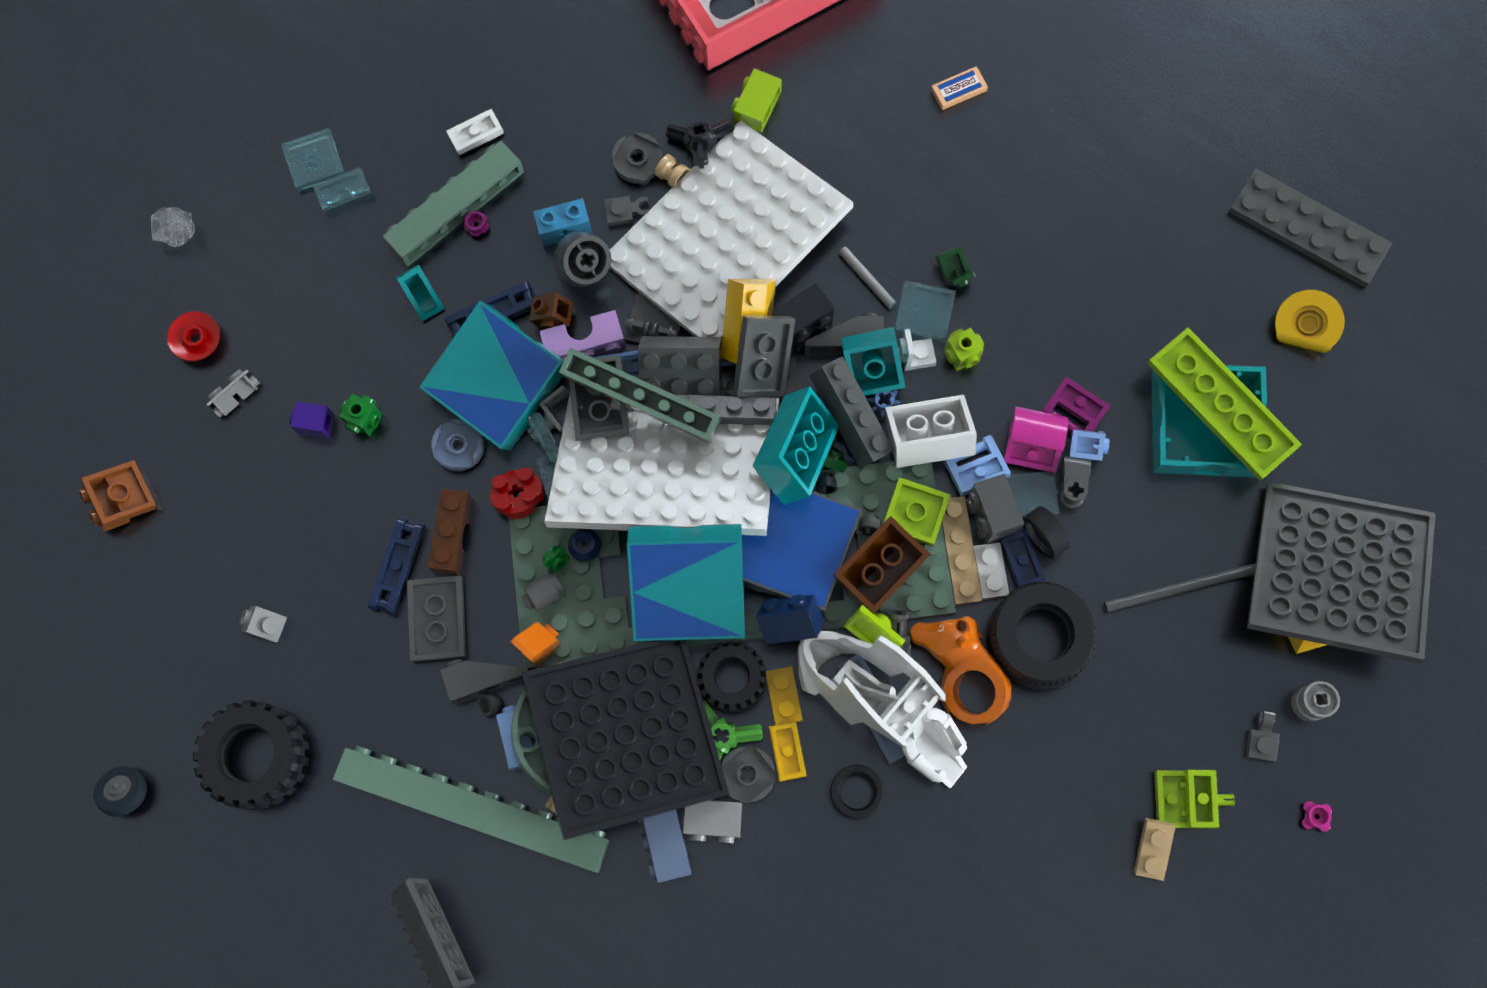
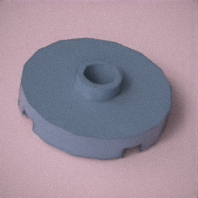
M452 419L443 425L441 424L435 430L431 439V450L434 458L442 467L450 471H464L472 468L479 462L484 453L485 442L482 434L462 419ZM457 443H463L461 449H454Z

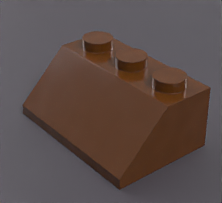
M890 516L833 576L848 597L859 608L863 605L874 614L931 554Z

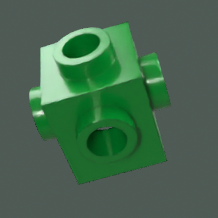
M351 394L350 398L345 400L340 408L339 417L345 423L344 427L355 434L361 432L370 436L379 424L382 415L375 405L376 401L363 394L361 397Z

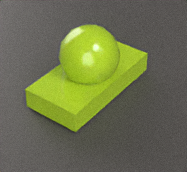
M863 605L844 624V627L858 639L873 644L879 636L885 637L899 647L905 642L900 635L891 629V621L886 615L882 613L873 614Z

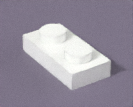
M492 109L446 131L458 155L504 134Z
M992 543L973 546L982 600L1004 598L1009 594L1001 544Z

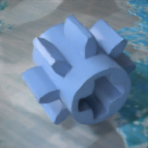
M897 391L873 394L875 398H868L867 400L869 405H873L872 410L874 414L880 415L881 420L885 416V407L901 404L900 401L895 400ZM880 400H881L882 402L888 401V402H889V403H888V406H887L885 403L882 404V405H880V404H879V401H880Z

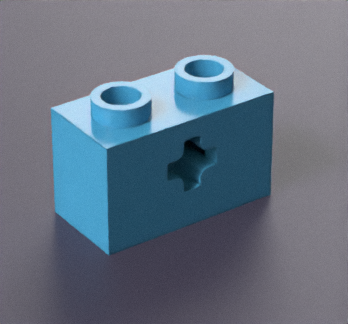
M583 198L533 211L543 247L559 243L565 235L576 231L593 234Z

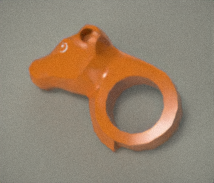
M964 616L958 619L934 623H915L910 630L911 641L915 645L926 648L945 666L940 688L946 696L945 701L941 700L946 713L951 712L957 719L970 724H989L998 719L1008 709L1011 700V683L1004 670L981 643L980 639L983 636L978 630L977 622L970 616ZM977 670L985 673L992 680L995 687L993 705L984 713H975L968 710L959 698L958 687L960 681L970 671Z

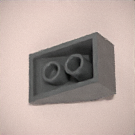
M620 355L594 358L624 372L623 360ZM569 380L576 441L630 434L628 407Z

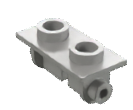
M240 369L228 378L230 384L222 390L218 387L207 396L210 401L206 405L210 406L213 403L216 406L213 411L219 418L223 415L227 416L229 412L239 405L233 397L236 393L244 400L258 389L256 386L260 382L254 376L248 378L246 376L249 372L247 369L244 372Z

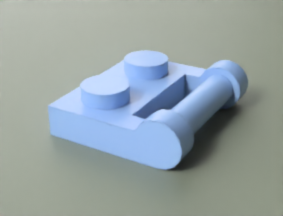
M991 435L983 437L982 441L976 443V454L987 451L989 455L959 467L956 464L957 462L972 456L942 460L961 497L969 494L974 483L1004 473L1007 478L1010 477L1011 472Z

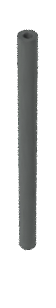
M1255 564L1104 602V608L1106 612H1111L1254 575Z

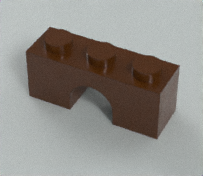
M441 489L427 567L433 574L461 576L465 552L462 547L463 531L465 525L470 523L473 498L468 492Z

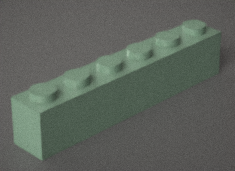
M499 141L496 145L489 146L480 158L468 163L465 170L459 175L451 177L443 188L438 192L431 193L423 204L418 208L411 209L398 224L390 226L386 234L383 235L387 245L407 267L410 266L464 222L465 217L470 212L480 209L523 174L524 170L521 161L502 141Z
M573 348L569 349L559 370L563 377L709 444H711L722 420L719 415Z

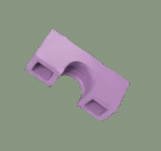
M615 310L590 317L593 327L592 332L583 340L571 338L568 335L565 324L540 331L543 345L564 360L570 348L590 357H595L603 353L614 354L619 352L621 348L626 347Z

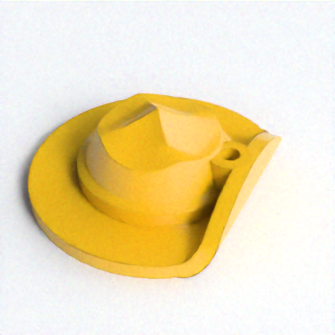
M1304 290L1288 297L1278 309L1275 319L1276 336L1280 342L1322 353L1330 351L1338 342L1345 324L1344 313L1339 303L1329 294L1318 290Z

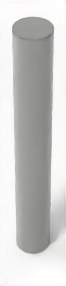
M846 246L839 251V255L885 306L891 309L896 304V301Z

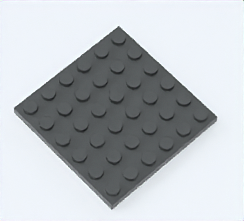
M1268 482L1265 489L1247 628L1422 664L1425 659L1436 513Z

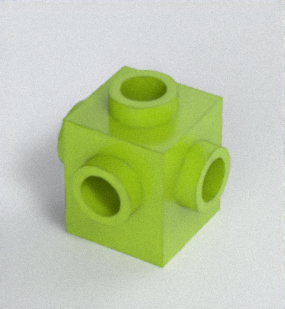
M972 328L964 331L963 329H958L948 336L944 353L947 360L954 365L956 371L964 367L970 368L980 361L984 350V343L978 333L975 334Z

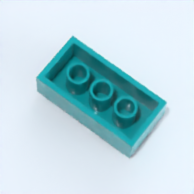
M810 386L784 396L753 463V468L757 474L762 477L784 505L810 497L839 428V423Z

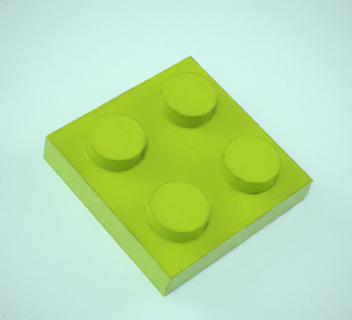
M899 477L884 522L891 516L917 542L933 547L951 494Z

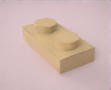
M1145 818L1134 868L1135 875L1164 881L1175 832L1174 823Z

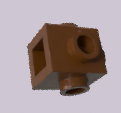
M547 292L544 295L533 297L529 321L537 325L540 330L563 324L568 327L570 326L573 302L557 292Z

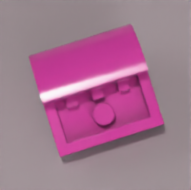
M1015 406L1003 457L1004 461L1010 464L1056 473L1060 455L1065 446L1068 417Z

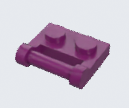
M1065 377L1042 412L1062 416L1053 410L1058 405L1087 424L1084 431L1093 432L1110 405L1068 377ZM1068 420V433L1072 435V429L1083 430Z

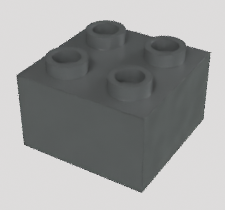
M1004 473L974 483L967 496L966 506L970 515H975L977 521L975 529L980 540L983 539L985 544L999 542L1001 538L1018 533L1023 527L1024 521L1006 474Z

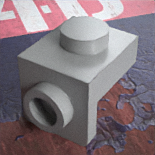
M251 606L249 610L246 609L240 619V625H242L241 632L277 643L287 617L257 606Z

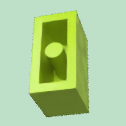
M753 69L751 76H746L741 88L743 92L740 98L736 97L732 104L731 111L734 112V122L738 123L741 120L755 131L762 133L780 96L782 79Z

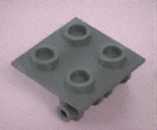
M637 291L630 318H627L625 322L626 332L624 340L640 343L642 336L678 337L681 325Z

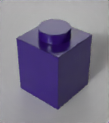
M296 401L295 409H292L289 415V424L297 434L328 439L334 413L328 406Z

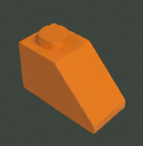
M538 621L510 641L537 668L561 644L556 639L559 633L548 623L543 627Z

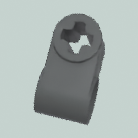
M1063 455L1060 471V501L1066 508L1076 509L1080 507L1087 496L1091 459ZM1070 490H1074L1075 495H1077V497H1073L1072 492H1070Z

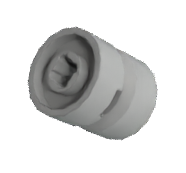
M1317 681L1296 690L1292 696L1291 706L1297 717L1304 721L1312 722L1333 715L1340 706V697L1333 685Z

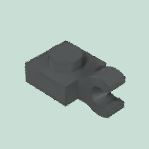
M1259 712L1257 730L1250 729L1248 731L1245 757L1269 762L1277 761L1280 734L1271 733L1275 723V713Z

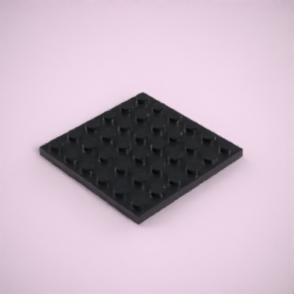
M686 640L649 641L521 673L563 841L729 795Z

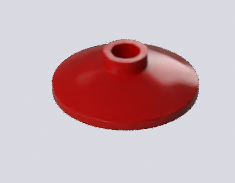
M199 311L187 312L177 317L171 324L167 334L170 350L178 358L185 361H199L208 357L214 352L220 340V330L216 321L208 314ZM200 336L199 341L193 343L194 338Z

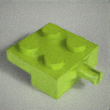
M1216 770L1154 771L1156 820L1174 823L1175 828H1219L1218 806L1235 805V801L1223 800L1235 799L1234 794H1217Z

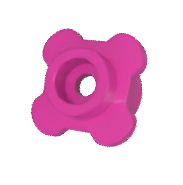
M1311 801L1306 802L1303 805L1305 810V818L1302 820L1303 827L1305 829L1318 828L1322 832L1328 831L1331 827V807L1328 804L1315 805ZM1315 814L1319 815V819H1315Z

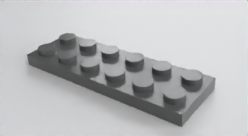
M1257 168L1253 170L1229 210V213L1364 288L1370 284L1393 244Z

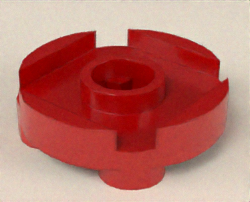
M524 467L508 471L503 475H497L493 478L490 500L497 513L506 515L509 519H520L529 516L536 510L535 506L539 501L542 503L545 492L540 478L533 473L532 469ZM523 490L519 492L518 497H514V495H512L515 491Z

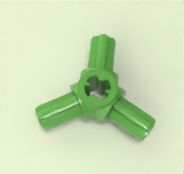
M703 700L713 738L718 737L715 734L718 730L722 732L728 731L730 736H726L729 739L726 743L715 741L720 760L723 753L728 754L730 748H737V743L761 741L763 739L762 726L760 724L735 726L734 722L727 723L724 718L719 719L708 702Z

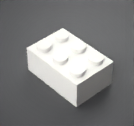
M964 395L885 407V428L889 442L894 449L892 454L896 468L976 455L977 433Z

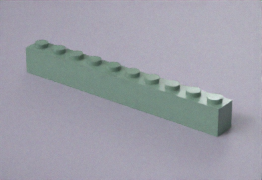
M357 745L354 750L345 748L333 777L335 781L596 873L600 871L610 840L604 838L605 832L598 831L563 841L559 822L551 820L553 816L551 813L537 809L536 814L525 811L527 805L511 800L509 805L499 802L501 796L485 791L483 796L473 792L474 786L459 782L457 786L448 784V777L434 772L431 777L422 775V768L408 763L406 768L395 765L397 759L382 754L380 759L371 757V750Z

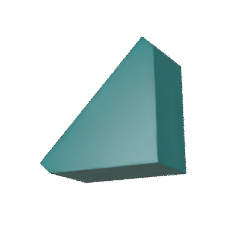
M419 265L396 277L422 322L445 309Z

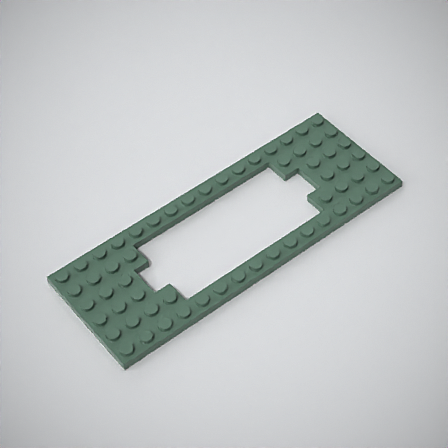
M895 461L869 464L861 469L858 466L847 467L844 473L833 469L820 471V474L823 472L833 474L837 480V491L832 494L822 495L863 509L861 518L867 513L878 515L881 519V525L886 518L899 477L936 489L932 462L896 468ZM816 483L812 490L814 492H816ZM548 505L536 507L532 514L524 518L509 519L520 633L537 621L543 627L548 623L559 633L556 639L561 643L560 646L539 668L566 660L649 642L634 641L633 627L629 628L626 596L604 598L600 559L621 556L619 530L591 529L598 534L602 542L599 555L594 560L579 562L568 551V540L579 529L546 527L545 516ZM860 521L855 532L858 549L871 536L859 531ZM942 523L933 547L918 542L931 555L875 613L886 615L888 610H904L911 613L910 618L907 620L946 616L956 613ZM585 542L582 543V546H583V547H585V546L587 545V543H585ZM554 546L564 547L566 549L565 553L570 555V559L562 570L553 573L564 592L559 595V599L538 612L535 608L529 610L521 597L525 594L523 589L544 575L547 577L551 575L548 572V567L545 568L543 565V555ZM843 588L844 600L829 602L825 615L822 616L824 624L821 631L845 629L844 624L859 609ZM758 611L745 613V638L686 640L688 649L714 646L721 642L722 644H727L728 641L738 643L764 639L756 619ZM522 654L523 667H527L529 670L537 669V667Z

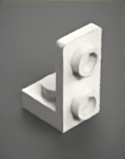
M905 329L902 338L899 339L898 347L900 361L904 365V370L936 366L932 338L912 341L910 329Z

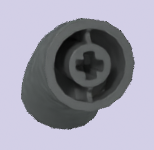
M576 231L565 235L559 241L554 252V265L559 278L565 284L573 287H585L599 281L606 275L611 265V253L609 247L601 238L589 232Z

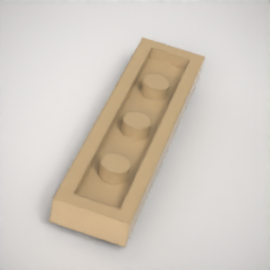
M965 496L949 498L942 520V529L955 606L981 603L982 595Z

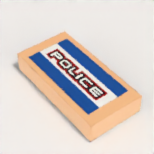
M976 66L932 85L931 91L940 108L944 110L986 92L988 86Z

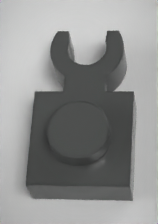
M629 196L604 200L608 227L632 224L633 216L642 218L650 211L640 209L641 206L649 204L648 197H640L631 203Z

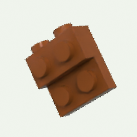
M135 460L81 478L82 488L78 489L80 497L84 504L90 503L93 511L89 512L92 523L95 527L101 526L103 532L130 523V518L156 509V504Z

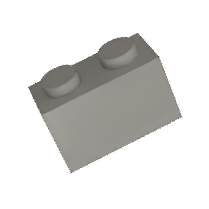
M707 801L685 807L683 834L689 835L690 841H706V836L717 837V842L734 843V838H740L742 803Z

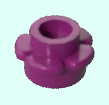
M478 211L470 212L465 217L464 229L467 232L469 231L472 236H479L481 233H485L489 228L487 216Z

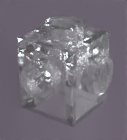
M162 207L151 216L152 240L164 242L173 247L182 246L193 237L195 232V225L192 223V213L182 211L177 207Z

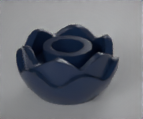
M591 529L576 530L568 540V551L579 562L594 560L599 555L602 546L600 537ZM584 542L587 543L585 547L582 546Z

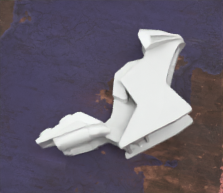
M820 631L818 638L800 641L798 647V671L802 690L815 696L820 693L850 725L863 722L902 746L907 763L932 782H942L948 788L954 785L967 768L961 758L967 749V742L949 714L936 707L932 708L939 699L945 701L946 696L925 669L899 646L883 636H879L873 644L841 633ZM854 653L874 664L890 677L905 673L911 679L896 696L893 686L881 683L851 660H848L832 681L817 671L824 662L834 656Z

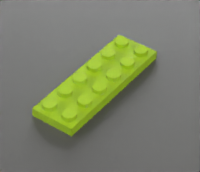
M1186 328L1148 361L1147 364L1259 481L1265 478L1302 445L1189 328Z

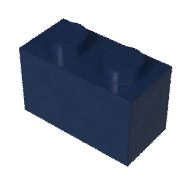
M795 595L791 598L768 599L763 601L756 615L766 644L818 638L824 624L814 595Z

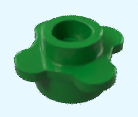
M554 546L543 555V565L545 568L548 567L550 574L562 570L569 561L570 555L565 553L566 549L564 547Z

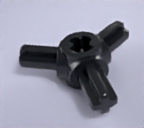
M726 119L713 126L697 122L690 125L687 129L669 124L665 135L667 138L684 142V146L689 148L693 155L694 166H699V169H703L704 165L708 164V154L713 146L717 144V139L733 132L735 127L730 119Z

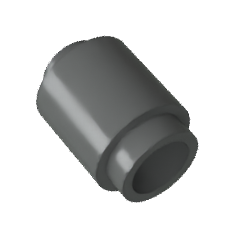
M552 573L548 577L544 575L523 589L525 594L521 597L529 610L535 608L538 612L559 599V595L564 590Z

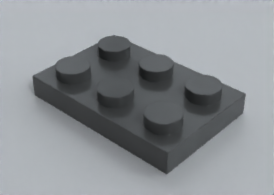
M743 315L732 394L737 397L784 396L795 318L791 316Z
M450 576L407 580L410 661L421 662L466 658L463 577Z

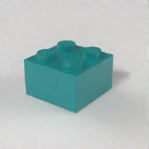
M894 327L842 337L845 361L864 396L906 388Z

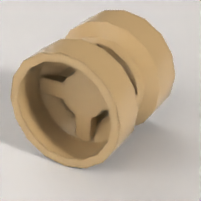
M667 154L660 160L654 173L660 179H666L668 185L675 189V185L690 169L684 164H678L676 158Z

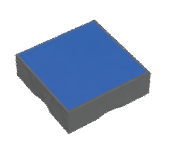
M771 490L766 536L742 535L743 586L757 592L773 594L781 599L791 598L795 595H814L820 612L824 616L837 583L833 575L843 565L863 509L812 491L810 497L784 505Z

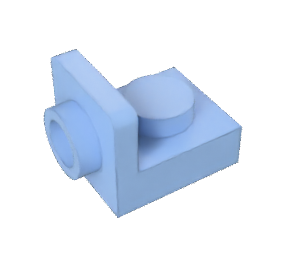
M1072 429L1069 457L1102 461L1103 454H1108L1109 438H1105L1106 434L1104 431L1092 432Z

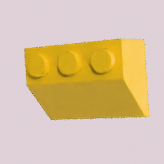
M728 279L721 358L737 364L743 315L772 316L776 286L775 279Z

